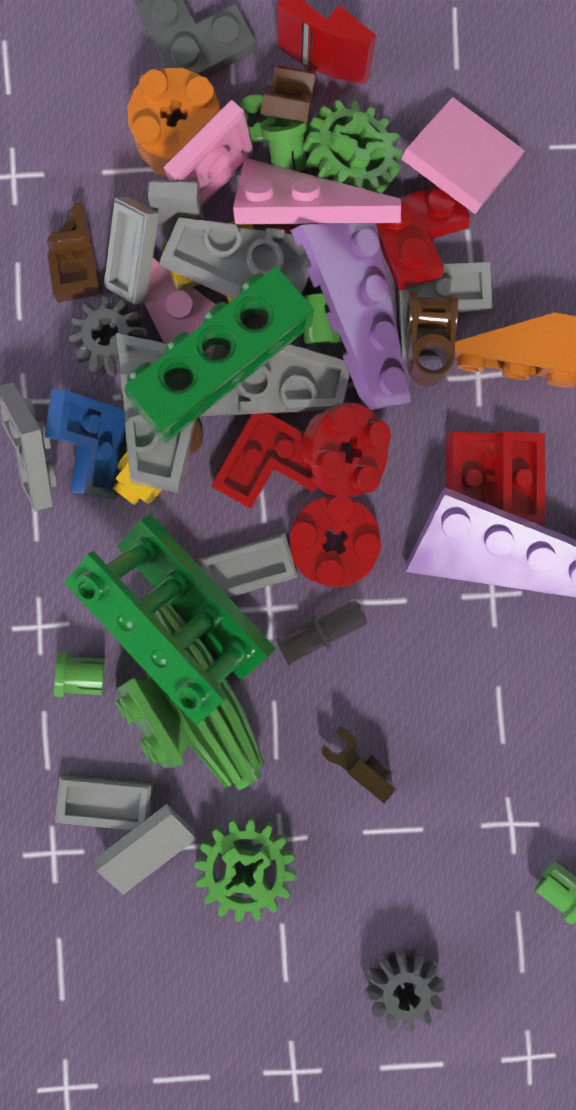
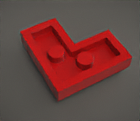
M438 186L399 197L401 199V223H376L381 251L399 291L442 278L444 266L432 239L469 228L471 217L467 208Z
M269 413L252 414L213 481L211 488L250 510L254 507L274 471L314 493L317 486L311 478L316 477L312 472L311 465L304 463L302 455L305 433Z

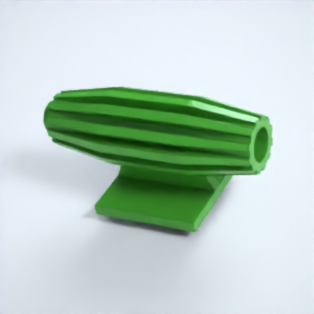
M169 603L153 613L171 635L186 624ZM199 638L185 649L204 670L208 669L215 662ZM148 673V680L135 681L133 678L116 689L120 698L115 700V704L128 725L136 722L144 738L139 740V744L153 765L158 763L163 768L178 767L184 763L182 755L189 745L225 788L234 784L239 791L262 776L258 769L264 765V759L245 711L226 679L219 686L229 697L197 726Z

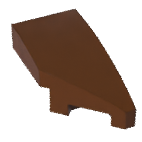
M274 66L272 85H267L263 93L260 114L307 122L317 68L304 66L303 70H298L285 66Z
M82 202L74 204L70 210L72 216L58 233L53 231L47 239L51 248L47 254L53 295L57 303L102 294L90 229Z

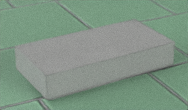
M149 181V203L151 209L159 212L158 233L172 234L178 218L204 220L198 184L195 181Z
M126 196L117 197L114 201L104 287L133 304L146 302L159 212Z
M285 533L197 559L198 565L229 598L298 578Z
M62 774L59 777L55 823L133 830L150 817L153 783Z
M166 804L96 857L93 863L96 871L124 895L197 838L193 829Z

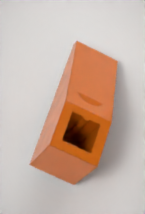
M554 312L456 341L454 362H458L457 368L465 371L484 372L485 367L503 370L502 376L510 379L529 380L530 375L548 378L547 383L555 387L574 388L576 384V316Z

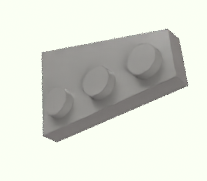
M178 218L160 259L159 266L235 299L241 294L240 289L249 278L260 272L265 275L275 266L302 294L309 277L307 268L312 265L303 244L297 246L293 235L284 233V230L267 228L266 231L237 228L236 224Z
M116 333L130 480L133 484L179 493L196 420L165 444L130 404L124 390V386L129 383L127 381L129 375L145 362L153 364L167 353L165 349L168 344ZM205 352L204 354L210 358L209 352ZM177 374L168 380L167 386L173 390H183L189 387L193 380L185 374Z
M289 344L201 416L326 411L330 408L329 406L344 402L350 373L344 360ZM213 345L210 359H223L230 351L223 345Z

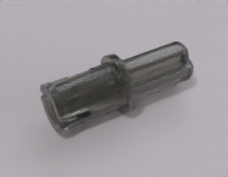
M352 601L318 619L315 615L312 616V622L281 638H276V642L286 662L290 665L299 658L323 646H326L328 650L331 648L329 643L365 626L367 618L360 604L357 601Z

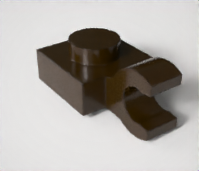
M339 726L336 732L346 740L345 749L342 752L336 753L331 751L326 745H323L321 748L323 756L329 762L341 766L353 779L385 804L396 790L393 782L388 779L393 772L372 754L365 760L356 753L354 736L348 729Z

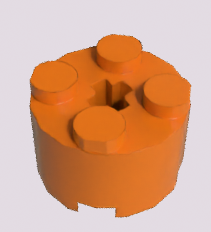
M183 68L151 69L140 77L139 84L133 90L127 106L128 125L141 158L150 165L155 173L165 177L167 175L163 167L221 111L214 87L208 79ZM177 122L176 127H170L171 124Z

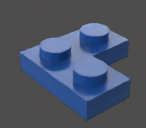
M52 390L45 437L77 446L70 492L100 499L115 500L116 491L113 487L118 482L115 479L119 475L117 465L122 457L126 431L124 409L70 391Z

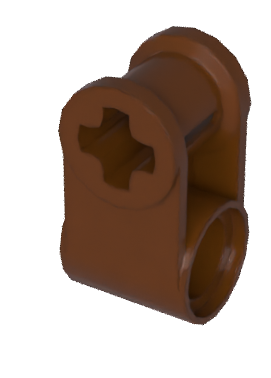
M410 292L408 295L406 332L408 335L407 368L412 380L419 385L428 387L442 382L454 363L455 334L458 322L457 294H449L447 298L419 297L417 292ZM423 352L437 354L442 361V367L437 370L425 368L419 360V355Z

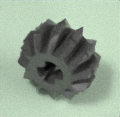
M102 296L99 301V310L95 311L92 305L86 302L82 306L88 315L86 319L72 317V325L80 331L69 335L68 342L73 346L79 347L74 354L75 359L79 363L89 360L88 370L91 373L97 374L105 365L106 373L110 377H115L117 363H120L117 337L112 336L110 345L107 346L103 344L100 338L106 337V330L110 328L113 329L115 334L118 333L147 339L148 333L145 328L137 327L142 320L138 311L127 313L128 304L125 300L120 299L112 308L109 299Z
M398 946L395 949L397 959L391 961L386 954L381 953L378 956V960L382 969H368L367 976L373 984L365 988V995L367 1000L374 1001L371 1009L372 1014L376 1018L386 1015L388 1028L393 1030L400 1020H404L406 1030L412 1033L415 1027L414 1019L420 1018L424 1024L430 1026L432 1019L428 1009L442 1010L443 1002L437 994L445 990V983L442 978L436 976L439 969L434 960L423 963L424 955L419 949H415L409 959H407L403 947ZM405 982L412 983L413 991L409 993L405 989V995L397 993L396 987L398 985H401L402 989H404Z

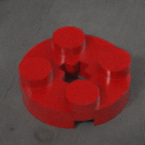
M357 403L335 404L329 406L330 408L324 413L315 415L306 428L302 445L304 463L311 465L312 472L316 477L311 479L315 485L323 492L333 496L351 497L375 491L380 484V479L385 471L388 460V444L391 440V431L387 423L379 421L370 409ZM350 442L352 452L346 462V454L340 450L341 443Z
M346 496L323 497L311 502L297 515L290 532V552L296 567L310 581L326 587H343L358 582L372 570L381 551L380 530L374 516L364 505ZM332 529L336 534L342 531L346 534L347 539L343 542L346 550L342 554H338L335 550H330L328 553L324 550L322 545L327 541L324 534L326 531Z

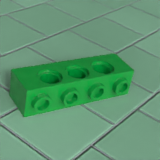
M277 266L265 275L261 272L253 275L241 287V294L228 304L221 302L215 305L204 316V323L191 334L183 332L176 336L165 349L167 353L153 364L150 362L141 364L129 375L127 379L129 383L124 386L128 401L165 444L312 326L314 308ZM256 315L262 317L267 324L260 329L254 330L245 327L242 321L248 316ZM212 345H223L230 351L225 358L220 360L210 359L204 354L207 348ZM177 374H185L193 380L190 386L183 390H173L167 386V382L172 376Z

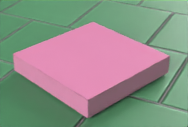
M452 97L406 148L401 160L476 214L518 163L525 150Z
M231 100L163 167L169 181H195L198 184L202 207L243 167L244 159H251L254 156L244 110Z

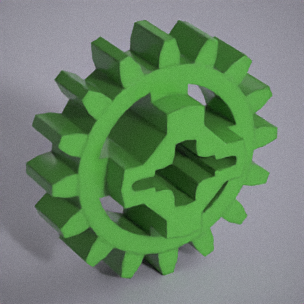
M340 100L335 101L331 110L323 106L317 116L313 117L305 132L307 138L302 146V150L311 153L306 161L307 167H318L320 170L317 177L373 192L378 191L381 194L399 172L401 166L397 162L402 157L403 150L393 147L399 139V135L397 133H387L385 128L390 122L387 118L380 121L374 119L375 109L372 107L365 113L361 112L357 101H352L349 108L345 109Z
M253 816L249 817L246 827H240L235 817L230 818L229 831L225 832L217 825L212 831L215 842L210 840L202 841L200 849L208 857L196 858L194 867L205 871V873L198 876L195 883L196 887L209 888L203 900L206 905L215 900L220 902L219 916H224L229 909L235 910L236 922H241L244 913L251 911L254 919L259 921L261 920V909L266 906L273 913L278 911V902L275 898L277 895L282 898H289L290 888L283 882L295 880L296 870L285 867V865L295 860L294 851L281 850L287 842V837L284 834L278 835L275 838L270 836L272 823L269 821L260 830L255 828V818ZM250 839L259 842V844L256 846L243 845L239 840ZM220 852L223 861L226 863V869L216 878L214 864ZM275 859L277 873L273 883L270 885L268 878L264 874V869ZM239 861L245 866L255 863L252 876L247 872H242L240 875L236 874ZM235 892L250 894L251 898H241L232 894Z

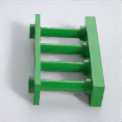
M150 513L142 518L117 545V548L123 554L106 564L93 550L86 555L65 579L64 583L197 726L229 697L219 684L231 672L242 681L267 659L276 648ZM134 568H137L154 587L152 591L140 600L120 579ZM167 602L187 622L173 635L153 615ZM199 637L219 657L206 670L185 650Z

